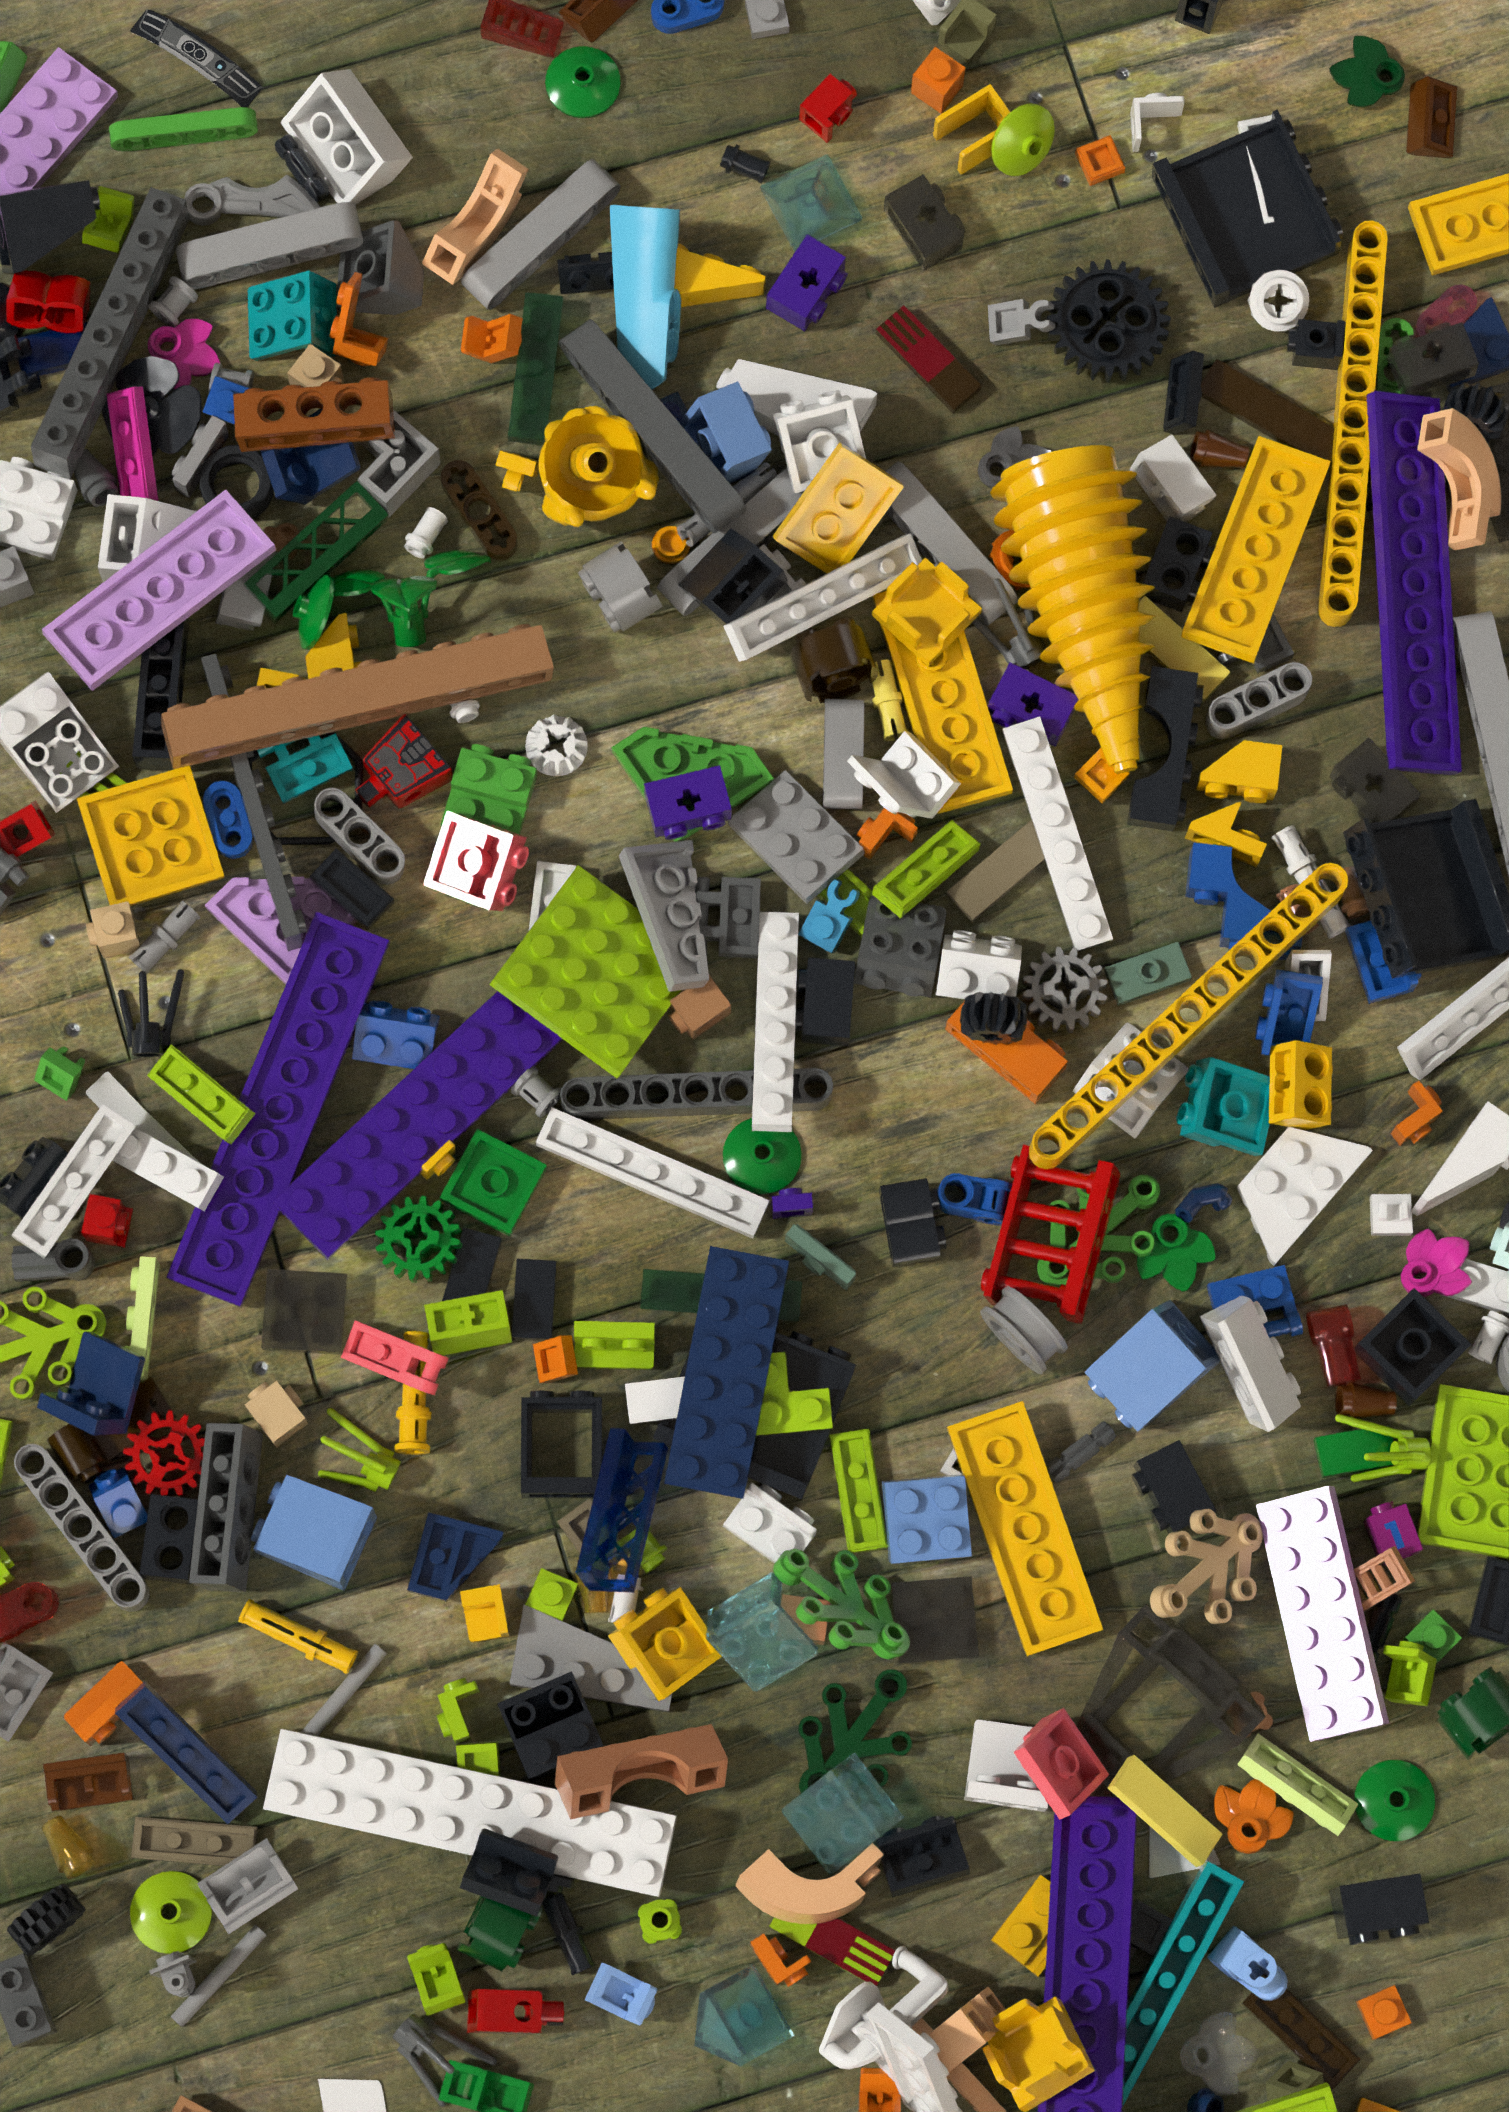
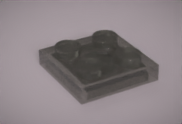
M267 1269L262 1350L342 1355L348 1275L344 1273Z
M972 1576L891 1583L894 1622L901 1625L910 1638V1646L904 1655L898 1657V1665L979 1658Z

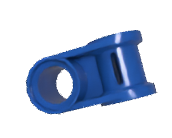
M952 1173L947 1175L937 1188L940 1210L948 1215L1002 1226L1012 1184L998 1179L978 1178L960 1173ZM948 1186L959 1187L963 1190L964 1200L959 1203L949 1201L944 1194V1189ZM993 1195H995L994 1206L992 1209L991 1206L993 1201Z

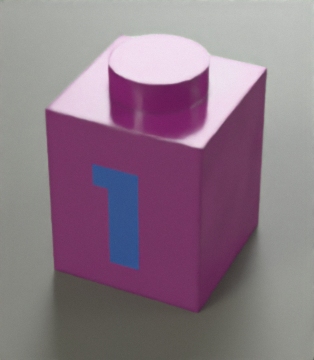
M1390 1501L1370 1509L1372 1516H1369L1363 1523L1376 1556L1393 1546H1396L1403 1559L1416 1555L1423 1550L1406 1504L1395 1507L1394 1502Z

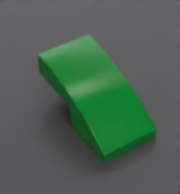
M1359 1429L1315 1437L1313 1439L1322 1479L1358 1471L1362 1473L1395 1466L1391 1461H1366L1364 1459L1365 1453L1390 1452L1391 1444L1394 1442L1393 1437Z
M449 2060V2063L454 2067V2073L449 2074L446 2072L438 2100L479 2112H527L534 2087L533 2083Z

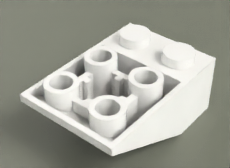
M108 494L98 561V570L102 581L105 582L197 511L148 498Z
M49 672L41 675L0 705V743L55 813L119 767ZM78 751H79L80 754H81L80 757H78L77 755H75ZM71 760L73 764L69 768H67L66 765Z

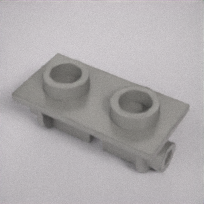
M176 1951L156 1960L158 1967L149 1970L150 1975L158 1978L161 1977L169 1993L178 1997H187L192 1994L195 1989V1980L189 1965L196 1963V1958L190 1955L184 1956L183 1953Z

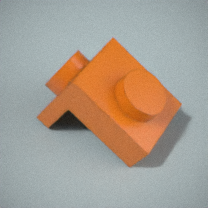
M508 314L491 321H485L474 316L466 317L464 320L461 352L491 364L518 355L522 343L521 328L523 318L513 314Z
M885 808L875 820L869 817L856 835L860 838L859 844L864 848V856L870 860L893 830L912 843L917 837L918 828L914 825L915 819L904 813L898 812L893 814Z
M1419 1080L1410 1087L1408 1094L1420 1109L1396 1125L1391 1132V1135L1400 1146L1409 1139L1413 1144H1416L1432 1132V1128L1429 1125L1437 1120L1443 1112L1440 1108L1442 1102L1438 1094L1429 1085L1424 1087Z
M881 2068L861 2069L859 2112H901V2095L897 2086Z

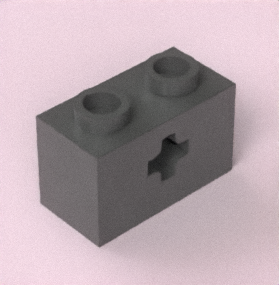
M25 1953L0 1962V2013L11 2044L17 2048L57 2033L32 1960Z

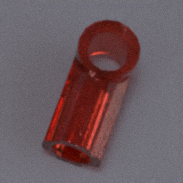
M1347 1304L1307 1312L1308 1332L1313 1346H1317L1326 1388L1360 1381L1361 1376L1352 1339H1354L1353 1322Z

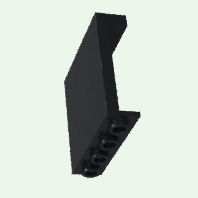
M1278 109L1272 112V118L1269 122L1170 164L1166 157L1154 162L1152 166V179L1214 308L1250 293L1252 284L1264 273L1274 270L1296 273L1338 255L1341 240L1344 239L1340 223L1336 218L1330 219L1325 208L1328 206V201L1324 190L1320 185L1314 186L1309 175L1312 173V168L1308 157L1304 152L1298 153L1293 142L1296 140V135L1292 124L1288 119L1282 120ZM1248 151L1262 187L1268 217L1273 216L1274 222L1264 224Z
M1476 799L1463 801L1451 810L1370 823L1368 818H1363L1343 832L1346 840V849L1351 855L1358 876V884L1363 891L1370 912L1371 923L1376 930L1383 950V959L1388 965L1392 979L1502 958L1509 955V893Z
M793 1330L790 1338L776 1332L772 1353L786 1352L790 1392L830 1388L832 1420L834 1423L857 1366L849 1362L852 1354L829 1346L827 1353L812 1347L815 1339ZM689 1354L679 1377L685 1376ZM677 1418L661 1420L653 1439L671 1446ZM831 1429L756 1436L748 1478L803 1499Z

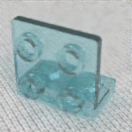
M773 1572L708 1611L706 1639L755 1692L818 1655L816 1644L782 1608V1582Z
M855 1752L782 1809L783 1815L829 1874H833L904 1818Z

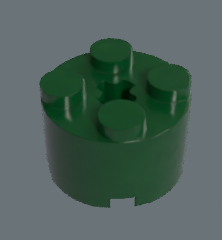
M1492 1667L1487 1668L1472 1680L1473 1685L1469 1688V1692L1465 1695H1462L1460 1691L1455 1692L1440 1704L1441 1709L1437 1711L1440 1716L1437 1722L1467 1760L1473 1757L1475 1751L1480 1754L1509 1732V1681L1501 1671L1496 1673Z
M480 1896L464 1930V1933L470 1937L467 1945L459 1942L457 1950L501 1972L506 1966L514 1969L525 1946L519 1943L526 1928L533 1931L543 1908H540L538 1916H534Z

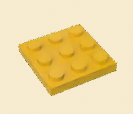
M190 766L177 768L77 798L109 905L129 901L130 906L225 877Z

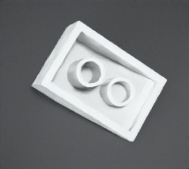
M1487 1101L1412 1208L1414 1215L1418 1216L1492 1177L1500 1167L1508 1170L1509 1115Z

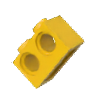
M1298 1040L1271 1046L1270 1124L1301 1130L1331 1125L1332 1047Z

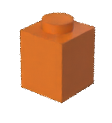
M934 47L913 74L911 93L942 114L963 87L966 67L937 47Z

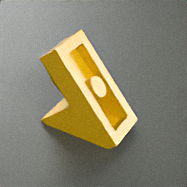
M1237 802L1191 821L1185 839L1195 843L1233 847L1232 858L1254 867L1258 866L1267 845L1261 842L1260 837L1251 831L1239 829L1237 832L1231 829L1242 802Z

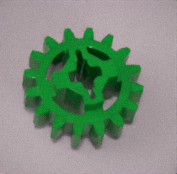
M423 1195L419 1200V1204L414 1205L408 1196L405 1197L404 1208L400 1209L394 1203L390 1205L394 1215L391 1218L382 1215L380 1220L386 1228L385 1230L375 1231L376 1237L384 1241V1243L375 1247L379 1255L388 1254L382 1261L384 1266L388 1269L396 1265L394 1275L399 1279L408 1272L411 1283L417 1282L419 1274H423L428 1282H432V1272L438 1270L442 1275L447 1274L443 1264L446 1261L456 1264L457 1258L453 1255L452 1249L462 1248L461 1241L453 1238V1236L462 1232L459 1224H450L455 1218L453 1212L448 1210L442 1213L444 1205L439 1200L434 1202L432 1206H429L427 1197ZM409 1217H412L411 1220L404 1224L402 1227L399 1226L404 1220H406ZM431 1217L440 1222L444 1234L431 1229ZM422 1231L427 1240H421L418 1247H415L411 1238H418L419 1232ZM393 1245L407 1250V1262L396 1255ZM435 1252H439L432 1260L426 1262L428 1257Z

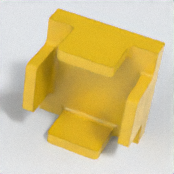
M925 557L918 565L912 562L888 586L886 597L872 611V616L929 667L981 614L982 608L968 596V584L941 561L937 566H934Z
M1056 1996L1040 2006H1036L1028 1999H1022L992 2018L995 2027L999 2031L995 2033L996 2035L988 2041V2045L983 2047L982 2050L999 2084L1010 2090L1021 2111L1028 2112L1095 2071L1063 2002Z

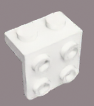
M954 930L953 935H944L936 995L965 999V997L971 994L974 995L977 992H993L1016 997L1022 946L1015 944V939L1010 937L992 936L991 941L976 939L975 933L964 930Z

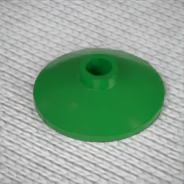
M579 46L567 49L555 57L548 67L545 85L550 101L559 111L575 118H591L604 113L614 104L620 92L621 79L618 67L610 56L593 47ZM587 73L590 77L586 81H579L576 75Z
M323 575L313 585L307 596L300 595L296 600L293 617L299 619L298 634L302 649L310 650L313 648L325 628L334 597V579L332 576Z
M752 1118L738 1124L729 1133L723 1147V1164L729 1178L739 1188L753 1194L766 1195L784 1189L796 1177L801 1165V1147L793 1131H752ZM764 1146L768 1148L770 1155L766 1159H759L755 1155V1150L758 1147Z
M1386 1760L1371 1766L1360 1777L1354 1792V1801L1358 1803L1355 1811L1361 1824L1372 1835L1386 1841H1404L1415 1837L1427 1827L1434 1814L1435 1794L1430 1780L1418 1767L1406 1761ZM1392 1792L1402 1794L1404 1802L1401 1807H1395L1390 1803L1389 1798Z

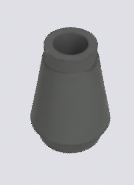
M84 449L74 474L84 500L91 502L94 507H101L106 505L108 494L118 495V481L88 449Z

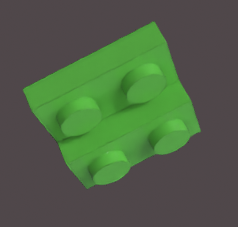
M472 744L470 750L461 748L451 781V791L442 817L441 828L446 812L451 811L520 835L536 783L537 768L530 766V759L520 755L510 754L508 760L493 756L494 751L483 745Z

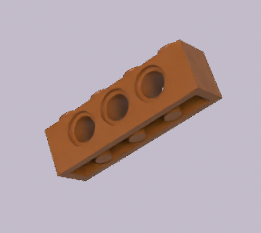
M370 377L360 380L359 383L343 384L338 381H328L315 387L287 385L282 390L271 391L251 388L245 390L244 393L233 394L235 437L241 452L395 438L393 395L388 380ZM356 404L361 406L355 413L348 414L344 412L350 405ZM313 408L323 409L318 416H305ZM280 411L284 413L278 420L271 421L267 419L273 412Z

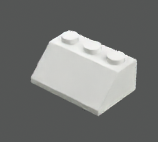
M351 69L321 73L280 122L287 133L295 139L299 150L301 149L318 171L317 175L322 177L328 185L329 192L337 203L350 202L356 205L391 183L413 158Z
M1240 1296L1199 1316L1250 1424L1269 1432L1278 1427L1301 1407L1297 1395L1301 1394L1300 1387L1291 1372L1285 1373L1280 1362L1284 1358L1283 1351L1274 1336L1269 1338L1263 1325L1268 1320L1258 1301L1252 1302L1251 1298Z

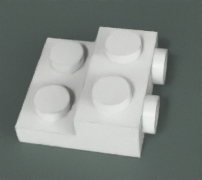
M839 390L818 395V403L804 406L802 400L782 404L780 406L781 412L773 414L794 493L806 490L839 442L866 459L853 401L848 395L841 396Z
M12 457L10 462L0 460V546L7 548L15 546L17 551L54 561L78 491L75 482L50 471L45 473L33 469L34 464L20 457Z

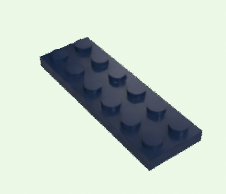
M710 1246L664 1484L744 1499L789 1261Z

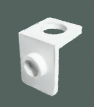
M1152 93L1145 97L1133 98L1130 112L1133 152H1139L1141 144L1140 118L1181 116L1185 103L1183 96L1167 97L1164 93Z

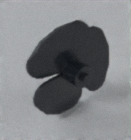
M155 356L133 360L123 367L116 377V387L118 390L130 387H143L152 456L156 454L158 448L164 453L175 454L193 438L201 419L202 402L200 392L191 385L180 386L165 397L177 385L180 376L179 369L174 362ZM106 400L102 409V415L108 433L112 437L108 401Z

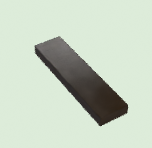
M1219 359L1215 360L1201 382L1202 398L1283 445L1332 462L1334 428Z

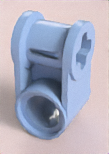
M1236 1926L1231 1927L1207 1957L1225 1975L1234 1981L1237 1980L1262 2000L1272 2001L1278 1999L1287 1988V1976L1277 1965L1276 1960ZM1263 1974H1265V1975L1268 1976V1977H1267L1266 1979H1264V1978L1261 1977V1976H1262Z

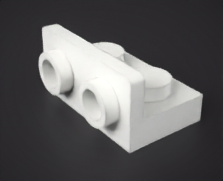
M751 1483L747 1488L744 1499L740 1500L724 1522L723 1527L774 1564L786 1550L799 1549L804 1552L816 1535L817 1529L812 1526L815 1520L796 1506L791 1511L779 1503L782 1496L768 1485L762 1483L758 1488Z

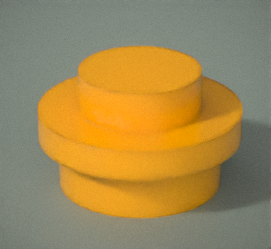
M676 526L663 527L653 537L652 551L655 557L665 564L680 563L689 554L690 546L686 545L689 537L682 541Z

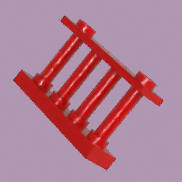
M1023 1144L1020 1156L1016 1155L1012 1162L1011 1178L1014 1180L991 1267L986 1268L982 1275L981 1291H984L983 1296L991 1305H996L1001 1299L1002 1290L1006 1286H1010L1026 1297L1056 1303L1057 1307L1060 1308V1314L1066 1321L1082 1324L1121 1173L1114 1163L1101 1160L1098 1161L1096 1171H1091L1090 1174L1057 1167L1051 1169L1039 1168L1030 1159V1146ZM1032 1179L1085 1189L1086 1193L1090 1194L1086 1209L1082 1208L1078 1212L1026 1201ZM1022 1216L1076 1227L1077 1232H1080L1076 1247L1072 1246L1069 1250L1017 1239ZM1012 1254L1066 1265L1067 1270H1070L1066 1285L1062 1284L1059 1288L1008 1277L1007 1272Z

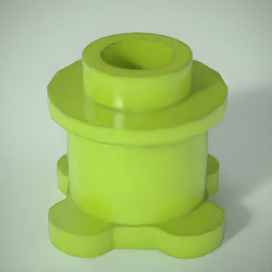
M648 1521L642 1523L616 1544L620 1552L625 1551L635 1564L633 1570L638 1572L643 1569L646 1574L656 1569L666 1560L662 1554L667 1550L666 1545L661 1546L650 1532L652 1528Z
M654 1900L648 1904H643L639 1908L638 1916L643 1931L642 1936L647 1943L655 1944L657 1941H664L669 1938L674 1940L681 1935L680 1915L677 1910V1904L673 1900ZM662 1913L667 1916L668 1923L666 1926L657 1928L653 1925L652 1918L655 1914Z

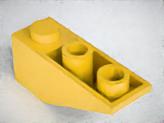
M678 243L674 289L679 291L681 307L764 295L766 276L761 275L757 269L747 265L736 267L725 263L722 258L709 253L703 256L689 252L687 247Z

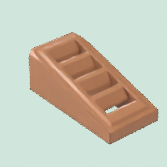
M1396 1546L1389 1548L1354 1569L1355 1577L1358 1578L1369 1599L1365 1597L1357 1583L1363 1612L1415 1582ZM1381 1563H1386L1396 1583L1392 1584ZM1370 1570L1374 1574L1376 1580L1382 1588V1591H1380V1589L1378 1588L1376 1582L1374 1581L1372 1575L1369 1572Z

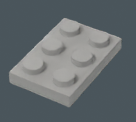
M786 770L731 817V820H728L729 826L806 904L812 901L833 880L837 879L865 854L864 848Z

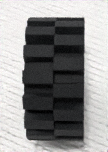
M62 1883L54 1887L50 1892L45 1893L38 1901L33 1902L32 1906L28 1909H25L8 1926L7 1932L25 1955L29 1957L38 1950L40 1951L45 1948L48 1943H52L56 1940V1937L67 1931L66 1929L72 1926L86 1909L69 1887Z

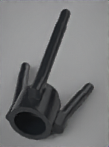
M179 969L176 973L162 1030H159V1023L149 1022L148 986L145 971L139 973L140 1022L136 1023V1030L126 992L123 989L118 991L127 1032V1047L132 1048L133 1056H162L164 1054V1047L171 1045V1030L182 988L184 970Z

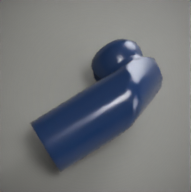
M1220 1183L1193 1188L1175 1209V1214L1185 1223H1189L1203 1206L1212 1204L1213 1209L1216 1211L1227 1209L1232 1203V1197L1227 1193L1228 1188Z

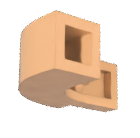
M500 149L493 151L469 200L447 226L435 233L422 264L452 285L460 280L467 270L487 252L510 219L522 196L519 190L529 169Z
M1454 408L1423 415L1417 450L1440 466L1448 480L1451 491L1448 546L1456 551L1483 545L1486 541L1489 518L1499 516L1501 511L1500 479L1490 447L1479 429Z
M872 1843L840 1873L827 1879L811 1880L791 1872L768 1849L739 1876L735 1886L753 1905L772 1917L797 1924L824 1923L844 1916L861 1904L866 1893L858 1883L866 1887L881 1872L878 1865L884 1854Z

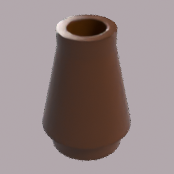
M1208 429L1205 432L1197 431L1195 433L1190 450V460L1197 462L1199 467H1237L1244 469L1249 456V446L1236 443Z
M1348 1382L1346 1386L1337 1387L1335 1394L1336 1415L1341 1414L1348 1417L1366 1419L1382 1415H1394L1396 1412L1397 1398L1394 1391H1384Z

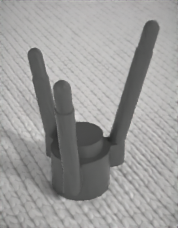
M996 578L994 580L995 587L1018 633L1017 636L1009 641L1012 648L1009 650L978 617L972 623L1004 656L1008 665L1011 662L1027 670L1042 661L1040 654L1047 646L1041 637L1033 636L1026 631L1002 581ZM1024 609L1028 626H1030L1036 620L1034 613Z
M413 2013L401 2024L392 2038L400 2044L397 2051L408 2060L439 2106L444 2107L447 2102L438 2100L440 2095L439 2089L414 2054L415 2052L420 2057L426 2053L447 2073H454V2067L431 2046L436 2040L431 2033L438 2035L491 2065H495L497 2059L437 2025L429 2016L422 2020Z

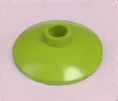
M1034 103L1024 104L1015 108L1002 120L993 137L991 148L992 159L997 169L1009 176H1021L1032 171L1043 161L1051 148L1055 133L1054 120L1047 109Z
M166 1871L151 1876L140 1885L131 1902L130 1920L136 1936L144 1945L154 1951L170 1954L176 1951L181 1953L189 1950L202 1940L211 1923L212 1908L199 1888L198 1880L182 1872ZM167 1904H174L177 1908L176 1916L170 1920L165 1919L162 1915L163 1907Z

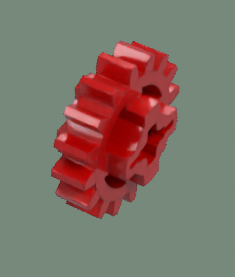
M168 1409L166 1419H160L158 1413L154 1411L151 1413L152 1423L147 1424L140 1419L137 1421V1425L141 1432L139 1434L135 1432L128 1433L127 1437L134 1442V1446L125 1447L123 1454L132 1456L133 1460L125 1465V1469L137 1470L138 1474L133 1479V1483L138 1484L145 1480L148 1483L146 1493L150 1494L155 1487H159L161 1495L167 1496L169 1488H174L178 1496L183 1495V1484L187 1483L193 1488L197 1486L194 1475L195 1473L201 1475L202 1465L200 1462L203 1460L201 1447L204 1446L205 1437L198 1438L197 1436L202 1427L200 1423L194 1424L192 1427L187 1425L189 1414L185 1413L180 1420L174 1419L173 1410ZM172 1427L169 1435L160 1438L148 1435L155 1429ZM185 1434L193 1444L194 1458L184 1451L181 1441ZM168 1443L174 1445V1454L179 1456L178 1459H169L167 1463H162L160 1461L161 1454L156 1451V1448H165ZM140 1449L150 1455L153 1464L150 1473L147 1472L141 1462ZM177 1468L186 1471L179 1478L162 1480L168 1471Z

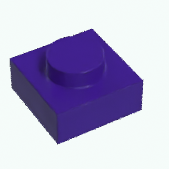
M802 1188L780 1190L779 1196H772L773 1219L811 1216L813 1213L812 1193H803Z

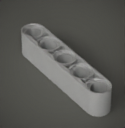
M594 159L587 161L475 262L464 274L461 284L487 310H492L610 204L619 193L621 185Z
M342 202L188 241L176 248V254L182 281L192 289H200L350 251L363 244V237L356 205L350 202Z
M899 461L887 469L885 472L902 482L904 488L886 511V514L905 535L911 533L917 549L934 566H937L942 561L968 584V596L982 608L978 618L985 625H989L1007 611L995 587L994 580L996 578L1002 581L1013 605L1016 604L1018 597L1010 584L911 471Z
M788 468L778 474L745 504L747 509L745 513L717 533H712L659 582L657 589L683 616L689 615L700 605L683 591L678 584L730 528L748 539L758 548L764 544L767 546L774 540V533L804 493V491L799 493L793 492Z
M27 1444L21 1447L14 1458V1467L17 1473L110 1598L122 1610L134 1612L142 1609L150 1597L149 1587L53 1457L42 1446L37 1444ZM33 1455L43 1456V1469L36 1474L26 1473V1460ZM59 1486L67 1488L68 1497L63 1504L59 1506L49 1504L48 1496L53 1488ZM80 1518H87L92 1522L91 1532L83 1538L74 1537L72 1534L73 1524ZM104 1550H112L116 1554L114 1565L107 1570L98 1569L96 1566L97 1555ZM127 1582H136L140 1586L138 1597L131 1602L122 1601L119 1596L121 1587Z

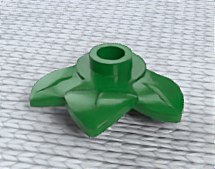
M1165 1214L1154 1222L1151 1229V1235L1154 1238V1249L1146 1257L1137 1256V1269L1143 1280L1162 1273L1163 1278L1172 1287L1185 1292L1195 1279L1197 1263H1209L1215 1260L1214 1246L1205 1233L1190 1229L1189 1224L1177 1217L1176 1214ZM1166 1228H1174L1178 1233V1238L1174 1241H1169L1165 1239L1163 1231ZM1145 1241L1139 1249H1147L1150 1246L1149 1241Z

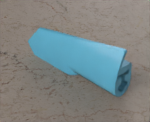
M611 205L610 225L617 347L650 389L653 390L666 381L667 363L673 362L678 353L681 297L679 291L674 289L680 209Z

